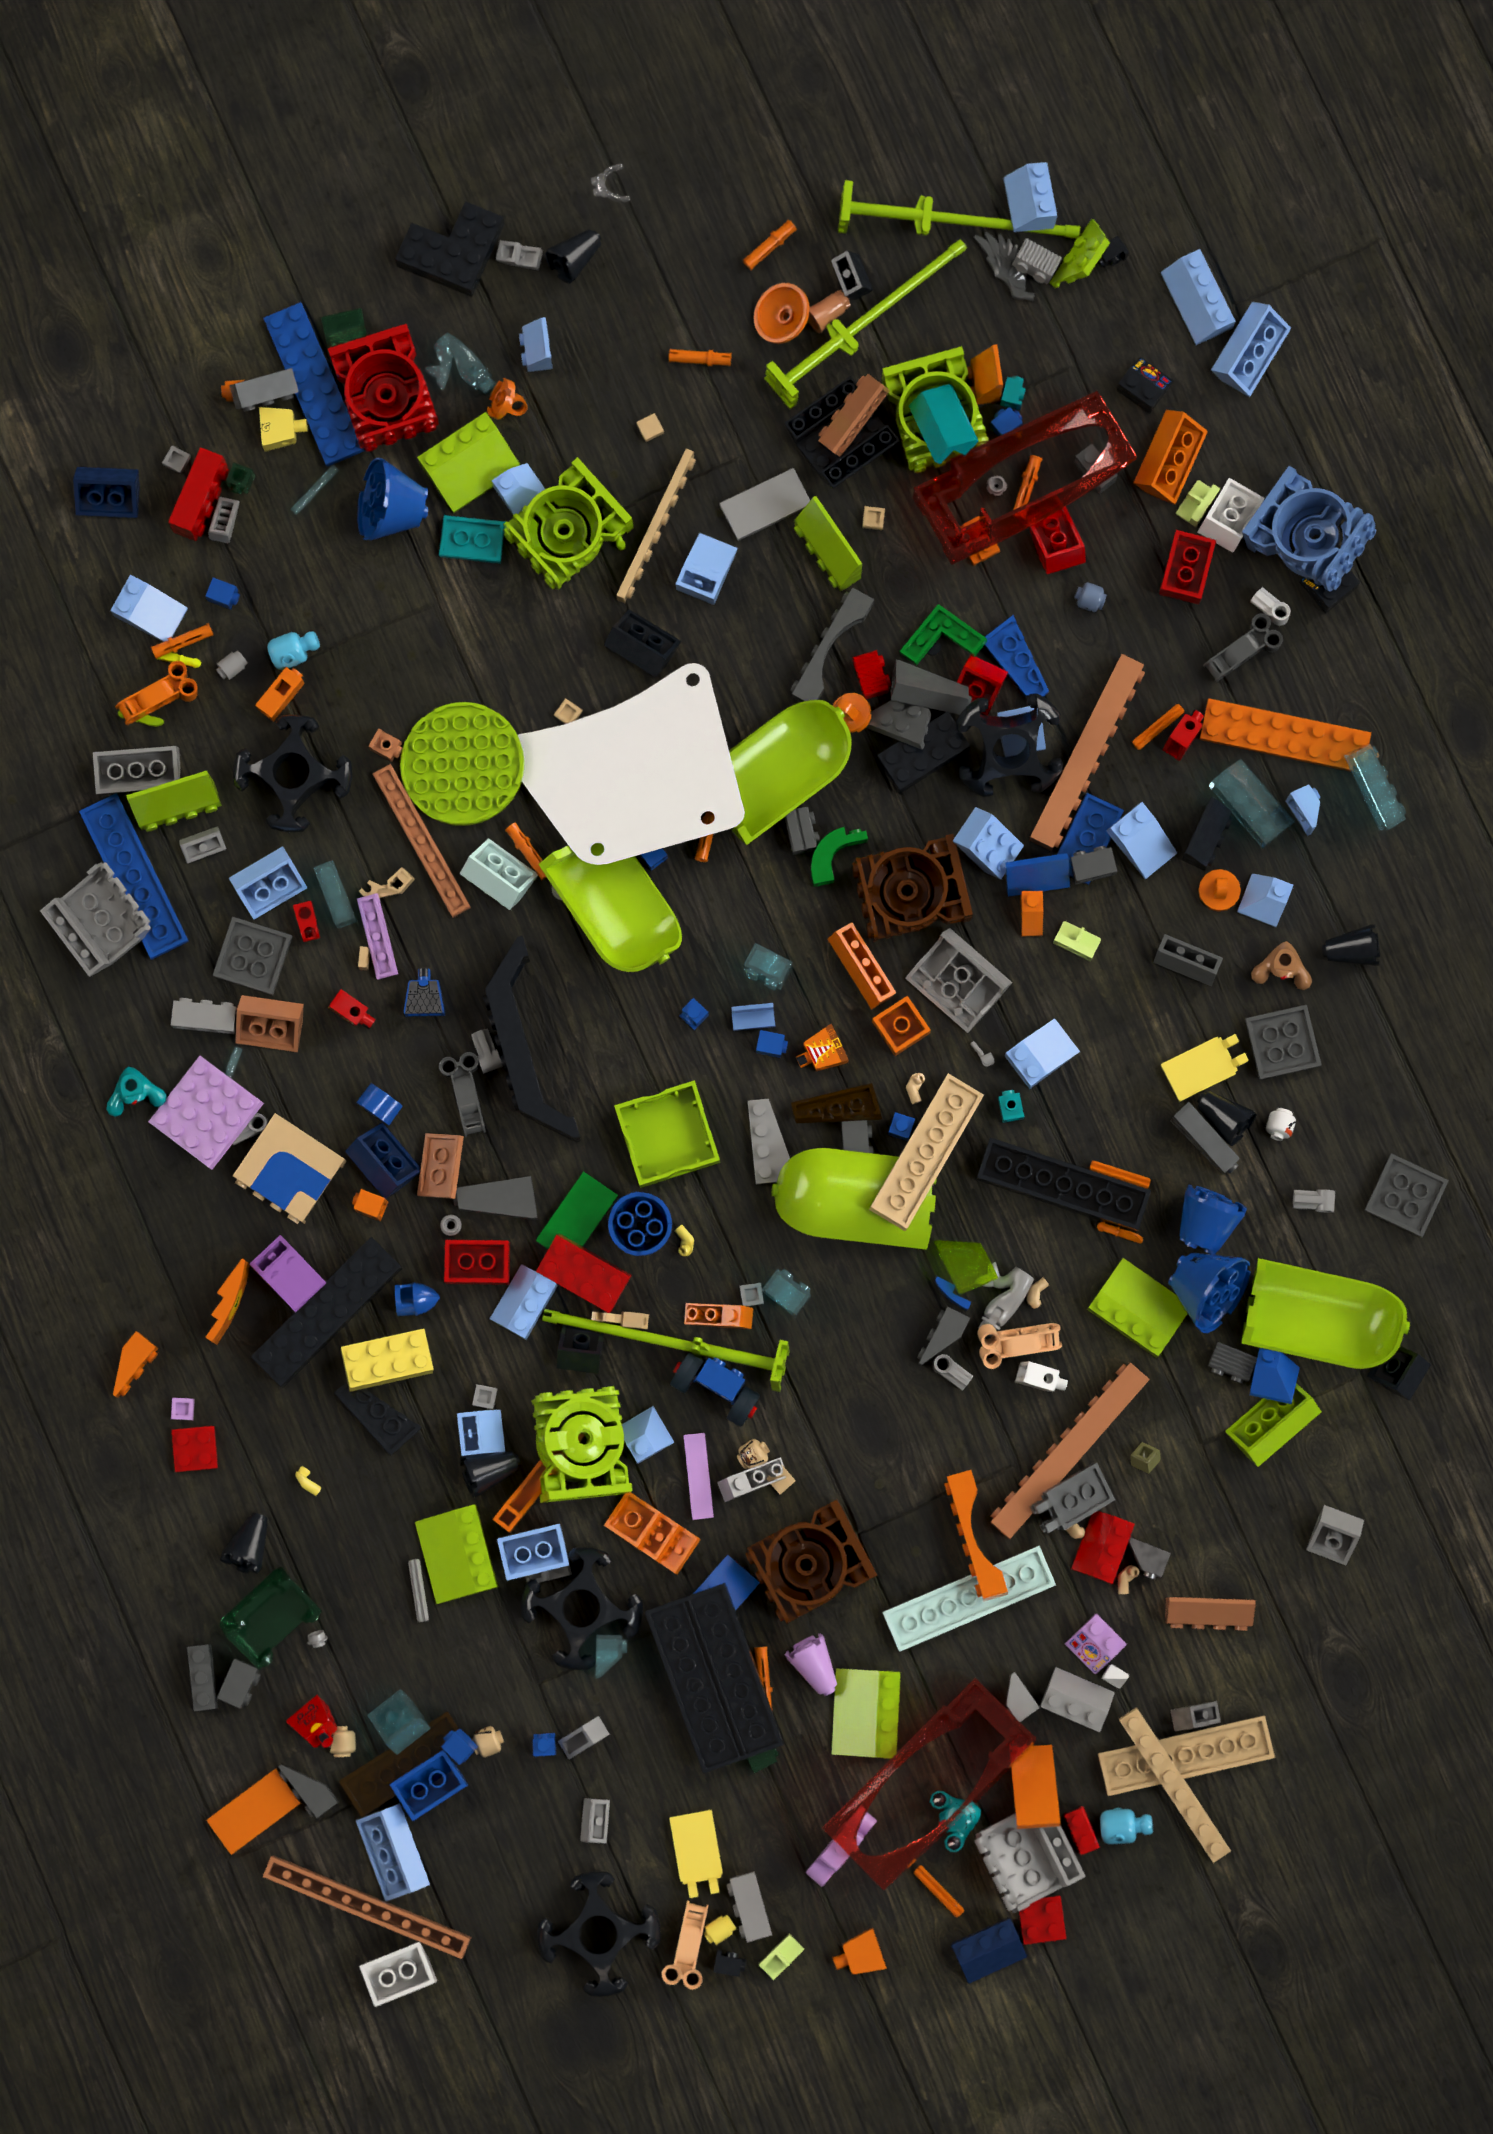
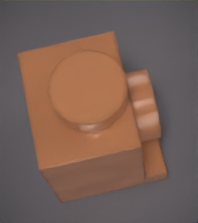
M379 728L369 744L370 751L391 762L394 758L400 756L403 747H401L402 743L400 740ZM389 742L390 747L384 748L383 744Z

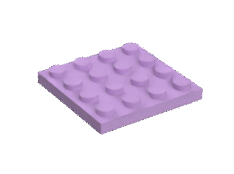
M199 1056L166 1098V1102L159 1107L148 1122L212 1170L264 1103L203 1057Z

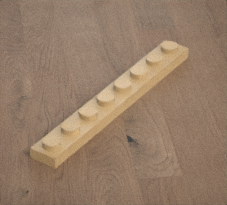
M689 449L685 450L617 593L618 601L625 603L627 598L631 599L635 591L633 585L636 580H640L644 569H642L644 562L649 561L652 555L650 549L653 543L657 544L661 536L659 530L662 525H666L670 514H668L670 507L675 506L679 496L676 494L679 488L683 489L687 481L685 475L688 470L691 471L694 467L696 459H693L694 452Z
M1137 1707L1119 1718V1721L1212 1862L1214 1863L1231 1852Z

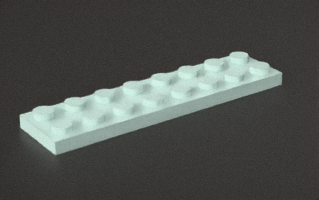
M1040 1546L994 1565L1003 1573L1008 1595L983 1602L982 1597H978L974 1585L978 1584L976 1576L972 1577L969 1575L884 1611L883 1615L899 1652L1055 1586V1581Z

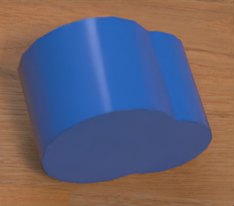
M372 1083L369 1084L356 1102L388 1126L403 1107L399 1102Z

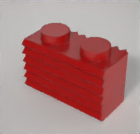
M876 650L853 657V664L864 698L867 700L887 694L891 682L889 675H884L882 667H885L883 656L878 655Z
M1081 1806L1064 1813L1063 1817L1067 1821L1066 1825L1069 1826L1068 1829H1070L1072 1834L1071 1837L1074 1838V1845L1077 1846L1076 1849H1078L1079 1854L1083 1855L1100 1848L1084 1807Z

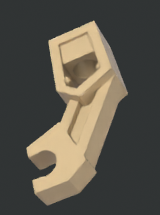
M401 867L387 880L386 885H379L369 880L367 883L371 886V891L366 892L361 888L359 892L364 897L377 893L379 898L403 894L415 878L405 868ZM397 879L403 883L398 889L392 885Z
M592 1312L591 1320L619 1323L620 1326L627 1328L647 1329L649 1315L633 1312H622L621 1315Z

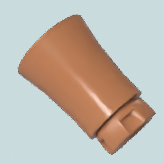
M840 290L830 294L825 299L809 307L808 323L817 333H821L826 328V325L842 315L851 306L849 299Z

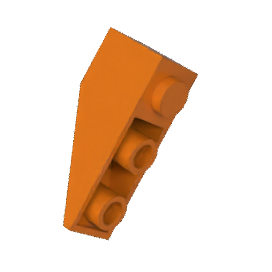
M686 1303L684 1324L752 1329L753 1308L742 1305Z
M137 1331L122 1349L113 1395L118 1398L120 1395L124 1396L130 1390L131 1386L129 1384L133 1379L137 1380L143 1374L144 1369L142 1368L147 1362L151 1363L158 1355L156 1353L158 1347Z

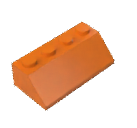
M1166 410L1134 484L1152 496L1171 504H1176L1208 431L1185 412Z

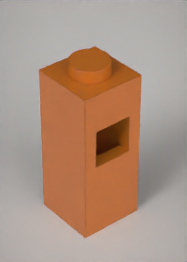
M285 667L256 703L257 710L274 722L305 684L301 678L303 675L295 668L290 670Z

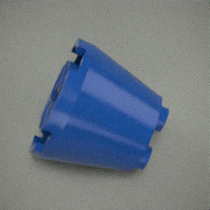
M1188 1184L1184 1196L1179 1233L1180 1240L1189 1247L1196 1249L1199 1246L1205 1252L1216 1255V1252L1221 1249L1243 1219L1247 1207L1239 1202L1233 1203L1231 1199L1200 1186H1196L1194 1189L1192 1185Z
M634 1192L622 1197L613 1206L608 1220V1229L613 1242L619 1249L630 1255L647 1256L657 1252L666 1244L672 1230V1219L669 1209L657 1196L649 1193ZM638 1223L646 1224V1233L643 1234L642 1231L636 1230Z

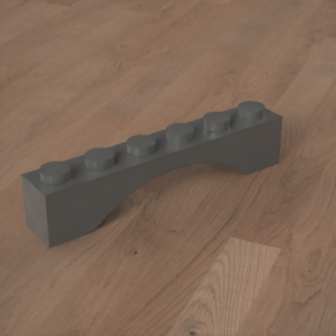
M853 587L850 593L845 592L841 603H843L840 610L836 609L831 617L833 623L830 628L826 627L821 635L823 639L821 644L815 645L811 652L813 658L810 663L806 662L800 672L803 674L800 681L795 680L790 691L793 692L792 699L799 703L809 700H820L824 693L822 669L830 647L846 630L864 622L874 605L873 598Z

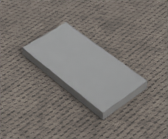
M794 468L721 502L720 507L737 541L802 511L810 502V499Z

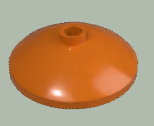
M780 283L765 291L758 300L754 311V324L758 334L766 341L775 344L786 343L794 339L803 330L809 317V301L802 289L791 283Z

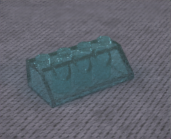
M1366 744L1344 755L1378 829L1389 830L1406 820L1404 816L1406 814L1405 808L1402 803H1398L1395 797L1397 795L1396 789L1393 784H1389L1386 778L1388 772L1384 765H1380L1377 759L1379 758L1377 749L1374 746L1372 747L1371 744Z
M1241 759L1224 770L1209 785L1263 849L1295 823L1292 817Z

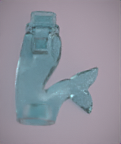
M450 333L444 334L434 345V350L440 359V365L426 367L425 369L431 376L437 377V384L442 391L451 371L452 358L455 359L462 379L470 386L475 387L476 390L480 389L486 395L497 384L475 354Z

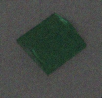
M361 308L321 317L328 348L367 336Z

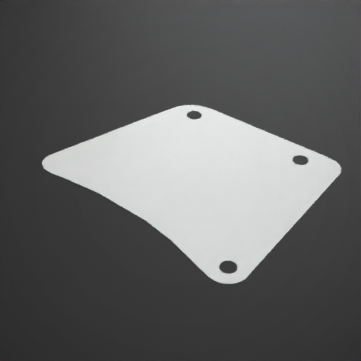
M691 663L680 667L644 692L615 707L564 725L517 734L522 744L525 760L523 784L569 847L584 862L595 865L609 864L731 829L739 825L744 818L745 811L710 675L707 669L700 664ZM691 673L697 674L700 678L696 686H689L686 683V678ZM706 811H710L714 814L715 819L711 824L706 825L701 821V815ZM595 843H601L604 846V852L600 856H594L591 853V846Z

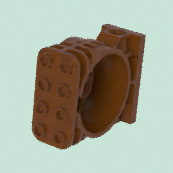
M954 834L928 841L923 850L904 847L885 853L883 851L876 855L870 854L863 858H855V862L852 863L854 879L858 878L859 880L857 892L859 899L863 898L864 901L861 908L864 919L868 918L869 923H867L866 930L869 939L873 938L875 942L883 938L888 939L892 936H901L905 933L920 931L930 926L937 919L946 925L962 921L965 923L972 920L973 912L957 846L953 842ZM909 859L913 860L915 868L920 869L929 877L933 885L934 898L931 906L925 912V918L922 917L921 911L929 902L930 885L922 873L911 869ZM949 861L951 875L946 876L939 862ZM889 863L891 864L893 873L888 877V879L885 882L883 891L884 899L887 906L894 913L903 916L904 921H900L898 917L889 913L882 904L880 898V887L883 879L888 874V869L886 865ZM951 885L955 888L957 900L945 902L948 886ZM909 887L912 889L913 894L906 897L901 893V890Z
M838 1500L816 1510L811 1522L791 1524L747 1547L748 1552L745 1553L750 1565L755 1563L758 1569L755 1574L760 1584L765 1582L768 1588L765 1593L770 1603L775 1601L778 1607L775 1612L780 1622L785 1620L786 1624L830 1601L840 1592L843 1585L855 1588L877 1576ZM816 1516L821 1523L820 1526L814 1524ZM838 1521L847 1537L846 1542L842 1544L832 1532L826 1529ZM803 1529L808 1538L819 1540L831 1552L834 1563L833 1573L830 1578L834 1589L831 1592L825 1582L830 1570L828 1554L819 1544L804 1541L798 1530ZM781 1539L787 1548L782 1561V1569L786 1579L795 1587L808 1589L814 1600L809 1601L805 1593L791 1589L781 1578L778 1567L779 1557L783 1551L778 1543ZM846 1545L852 1547L860 1563L847 1569V1559L843 1548ZM803 1559H809L812 1562V1568L809 1571H803L800 1568V1562ZM845 1575L849 1576L852 1583L844 1581Z

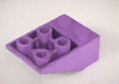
M281 1235L250 1263L258 1275L295 1312L326 1284L318 1273Z

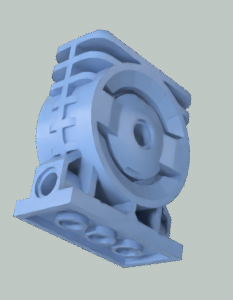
M1288 466L1246 525L1242 534L1248 549L1255 552L1257 550L1266 556L1278 554L1291 571L1304 576L1308 580L1310 578L1313 579L1315 584L1318 586L1324 585V588L1330 592L1339 587L1341 578L1351 570L1353 561L1363 553L1364 545L1375 536L1376 529L1371 514H1363L1362 509L1359 507L1354 509L1351 503H1345L1338 495L1331 491L1313 488L1311 481L1298 475L1296 469ZM1345 519V521L1340 525L1343 532V541L1340 549H1338L1337 547L1340 542V535L1337 527L1339 526L1341 521ZM1292 531H1293L1292 542H1293V545H1294V548H1295V552H1294V553H1292V550H1291V547H1290V536H1291ZM1315 535H1320L1316 540L1311 539Z

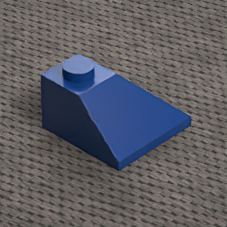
M1260 1348L1250 1395L1292 1404L1300 1367L1282 1352Z

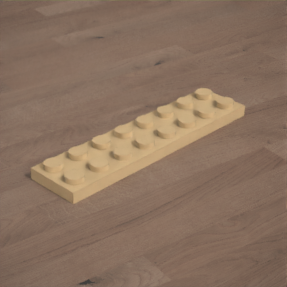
M949 1073L947 1074L869 1210L900 1229L907 1230L984 1096L982 1093Z
M1265 1716L1158 1740L1183 1779L1275 1758ZM1136 1745L1098 1753L1108 1796L1161 1784Z

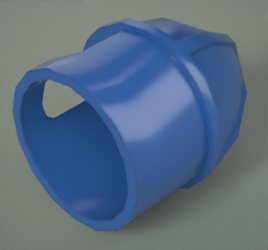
M413 1282L411 1284L395 1285L397 1316H418L419 1314L426 1313L440 1299V1296L434 1289L424 1284Z

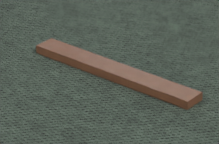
M389 764L374 772L375 780L452 918L470 909L468 901L392 765Z

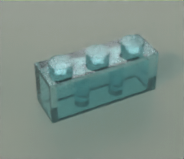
M331 860L313 867L337 929L357 922L334 861Z

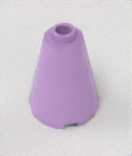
M818 1634L819 1638H815L812 1635L792 1646L794 1651L790 1653L787 1650L785 1656L818 1694L827 1696L835 1691L834 1687L837 1685L823 1635Z

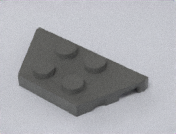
M891 700L870 712L872 715L871 720L865 728L919 749L924 748L923 740L924 736L927 735V725L931 718L929 709Z

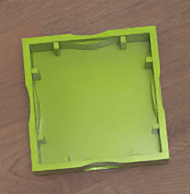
M695 1080L666 1089L653 1096L640 1097L614 1106L640 1188L720 1163Z

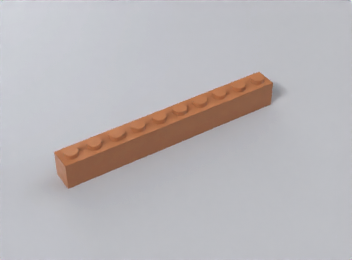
M1121 654L1029 841L1051 852L1054 846L1059 847L1063 836L1060 834L1063 828L1068 829L1072 820L1069 815L1072 810L1076 811L1081 802L1078 797L1081 791L1086 792L1090 781L1087 779L1090 773L1095 774L1100 764L1096 761L1099 755L1104 756L1109 746L1106 744L1108 737L1113 738L1118 728L1115 726L1118 718L1122 720L1127 710L1124 705L1127 700L1131 702L1136 692L1133 687L1136 682H1141L1145 674L1142 671L1144 664Z
M1131 1362L1127 1366L1123 1364L1116 1372L1118 1377L1113 1382L1109 1380L1103 1386L1102 1390L1104 1393L1100 1397L1095 1396L1089 1402L1088 1406L1091 1408L1086 1413L1082 1411L1075 1418L1074 1421L1077 1424L1072 1429L1068 1427L1061 1434L1060 1437L1063 1440L1058 1445L1054 1443L1047 1450L1046 1453L1049 1456L1044 1461L1040 1459L1033 1466L1032 1469L1035 1472L1030 1477L1026 1475L1019 1482L1018 1485L1021 1488L1016 1493L1012 1491L1005 1498L1004 1501L1007 1504L1002 1509L998 1507L991 1514L990 1517L993 1520L990 1523L1008 1539H1011L1032 1515L1029 1506L1042 1500L1041 1496L1044 1491L1060 1483L1150 1380Z
M271 1856L263 1875L264 1878L460 1959L464 1957L471 1937L276 1856Z

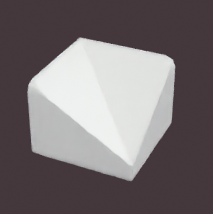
M1109 1665L1102 1679L1120 1689L1128 1679L1129 1674L1114 1665Z

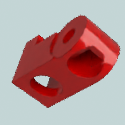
M307 901L293 905L303 942L320 939L313 902Z

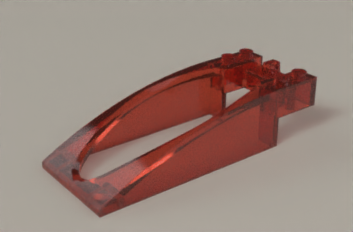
M1096 391L977 446L966 455L960 454L952 458L950 471L913 488V500L922 515L926 516L942 544V550L951 565L1054 514L1111 478L1136 460L1137 456L1100 394ZM1088 426H1100L1108 431L1109 439L1104 451L1081 479L996 519L991 520L985 508H981L978 521L960 528L947 506L948 503L959 499L980 477L995 465L1026 447L1056 435Z
M974 1678L947 1707L944 1705L822 1829L884 1891L944 1835L1037 1742L1036 1738ZM976 1711L1005 1739L993 1752H989L987 1766L971 1794L939 1827L919 1840L884 1855L868 1856L860 1852L857 1846V1835L870 1805L890 1776L915 1752L945 1733L960 1728Z

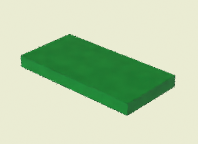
M583 1172L536 1241L549 1249L556 1235L561 1234L583 1247L618 1195Z

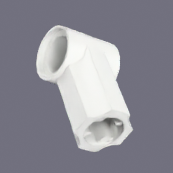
M1263 587L1251 599V603L1270 617L1275 625L1281 626L1287 623L1290 616V607L1286 603L1280 602ZM1282 610L1286 616L1282 618L1277 617L1275 612Z

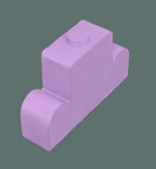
M860 1806L805 1873L823 1887L833 1873L842 1866L864 1839L863 1837L877 1820Z

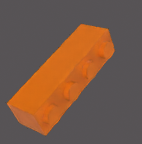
M853 922L837 930L828 938V941L871 1010L888 1001L896 994V991Z

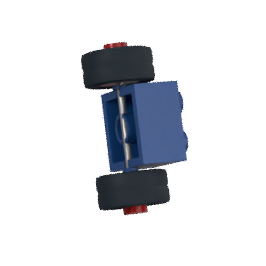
M688 1353L682 1362L679 1361L673 1372L675 1375L670 1385L682 1393H686L691 1384L697 1382L732 1403L731 1405L733 1406L727 1415V1419L742 1427L747 1418L751 1419L756 1412L757 1407L755 1405L760 1395L745 1387L736 1399L745 1384L743 1373L734 1368L731 1371L725 1368V1363L716 1357L713 1360L708 1358L700 1371L704 1361Z

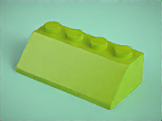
M1296 1383L1292 1404L1263 1398L1225 1432L1240 1450L1259 1467L1318 1416L1321 1410L1313 1398Z

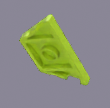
M1090 220L1081 236L1076 239L1071 251L1064 257L1063 263L1049 282L1054 288H1058L1062 281L1071 283L1077 279L1087 277L1110 244L1096 221Z

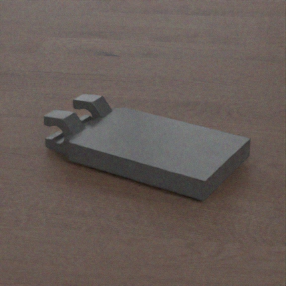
M1093 1462L1044 1491L1041 1496L1042 1500L1029 1507L1033 1514H1040L1048 1510L1051 1519L1044 1521L1039 1527L1042 1533H1049L1056 1528L1057 1530L1068 1529L1115 1501V1498L1098 1463Z

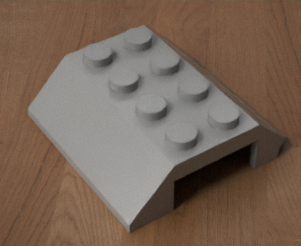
M106 862L95 864L87 871L89 875L62 898H54L40 910L89 977L115 963L144 939L151 929L149 926L151 921L142 910L138 911L139 905L130 893L125 894L127 889L118 877L113 878L115 873Z
M1016 1813L975 1834L977 1839L974 1842L980 1854H985L983 1860L989 1873L994 1872L995 1876L992 1879L999 1893H1004L1005 1895L1002 1899L1007 1910H1012L1013 1913L1085 1877L1061 1825L1058 1827L1017 1829Z

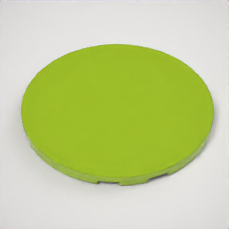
M457 702L434 709V711L422 717L414 725L403 745L400 771L406 792L423 813L445 824L465 826L486 821L496 816L508 806L521 785L525 760L522 744L516 731L502 715L484 705Z

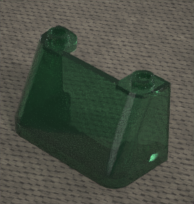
M278 1567L222 1618L219 1625L225 1636L260 1670L271 1663L273 1659L272 1649L302 1621L304 1623L315 1622L322 1610L283 1567Z

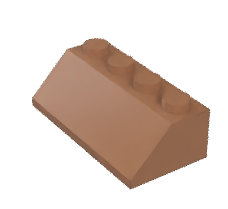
M869 374L866 377L862 376L858 380L855 392H850L847 395L843 408L841 410L838 409L831 418L833 420L829 427L825 426L819 433L820 439L818 441L839 457L843 455L890 391Z
M1166 1598L1165 1623L1170 1624V1628H1183V1624H1192V1629H1205V1625H1213V1629L1226 1630V1626H1234V1630H1247V1626H1253L1255 1600Z

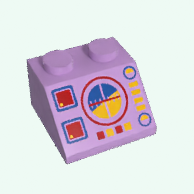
M1094 1614L1065 1643L1094 1674L1100 1671L1127 1645L1097 1614Z

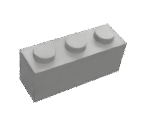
M180 998L179 1001H173L171 1026L177 1029L236 1034L237 1007H234V1004L230 1002H221V1005H214L213 1001L200 1000V1003H194L192 999Z
M755 1871L730 1878V1883L727 1884L730 1897L734 1896L736 1900L733 1909L736 1918H741L742 1925L738 1927L742 1939L746 1938L747 1942L771 1936L772 1932Z

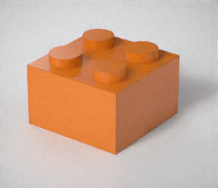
M908 996L872 1018V1023L894 1056H897L929 1035L931 1031Z

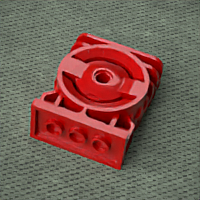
M407 323L328 348L337 378L345 383V402L361 449L364 448L366 452L373 451L379 445H392L398 439L404 437L405 439L415 437L417 433L423 431L429 433L436 430V426L439 424L423 374L413 362L416 352ZM382 372H393V373H397V374L403 376L404 378H410V377H414V378H411V379H408V380H405V381H404L401 377H399V376H397V375H395V374H392V373H382ZM369 380V382H368V383L366 384V386H365L364 393L361 394V395L355 396V395L361 393V391H362V389H363V386H364L365 383ZM386 392L392 394L391 398L387 400L381 397ZM417 399L415 402L412 403V406L408 413L402 416L401 419L394 422H381L376 421L369 416H364L371 413L374 417L381 420L394 419L401 416L407 410L410 400Z

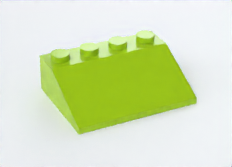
M486 412L417 457L420 466L453 513L493 487L492 480L508 469L520 466L501 433Z
M817 496L813 497L795 519L794 530L800 538L803 537L807 542L805 546L809 553L816 555L818 558L817 564L823 572L827 571L830 576L828 580L833 588L837 587L841 592L861 579L862 562Z
M207 771L126 795L141 830H146V832L156 830L158 825L175 824L178 822V819L184 817L186 819L195 818L198 816L197 813L203 811L206 813L218 810L217 807L222 806L215 783Z
M1122 1258L1087 1309L1155 1358L1161 1354L1188 1314L1176 1294L1124 1258Z
M470 1505L415 1522L436 1604L498 1588L477 1505Z
M836 1669L835 1678L837 1685L835 1686L832 1755L896 1759L900 1672Z

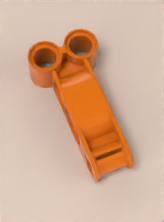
M174 661L169 665L166 677L123 699L115 707L120 710L125 718V724L129 725L179 697L186 702L193 701L197 697V684L193 679L187 678L186 665L181 661ZM176 669H180L183 671V674L181 676H175L172 674V672ZM188 686L194 690L188 694L183 692V688Z

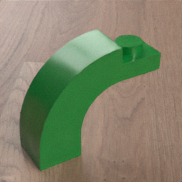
M842 827L832 831L820 841L814 851L811 864V876L814 887L834 883L831 866L834 855L842 848L867 843V831L855 829L849 831V834L846 835L845 829Z

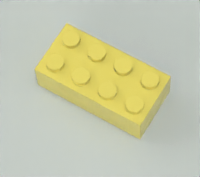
M424 1329L341 1347L350 1392L432 1374L434 1370Z

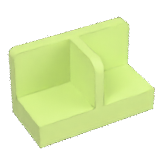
M1198 480L1191 491L1188 492L1176 515L1197 527L1217 497L1220 488L1214 484L1210 488Z
M1064 921L1053 944L1091 962L1101 938L1085 931L1084 927L1079 928Z
M788 1934L759 1963V1966L774 1980L804 1948Z

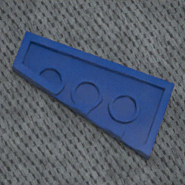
M1012 615L985 636L987 642L984 647L1002 669L1008 672L1007 675L1025 697L1034 693L1044 697L1049 693V690L1039 668L1036 666L1030 649H1028L1016 619Z

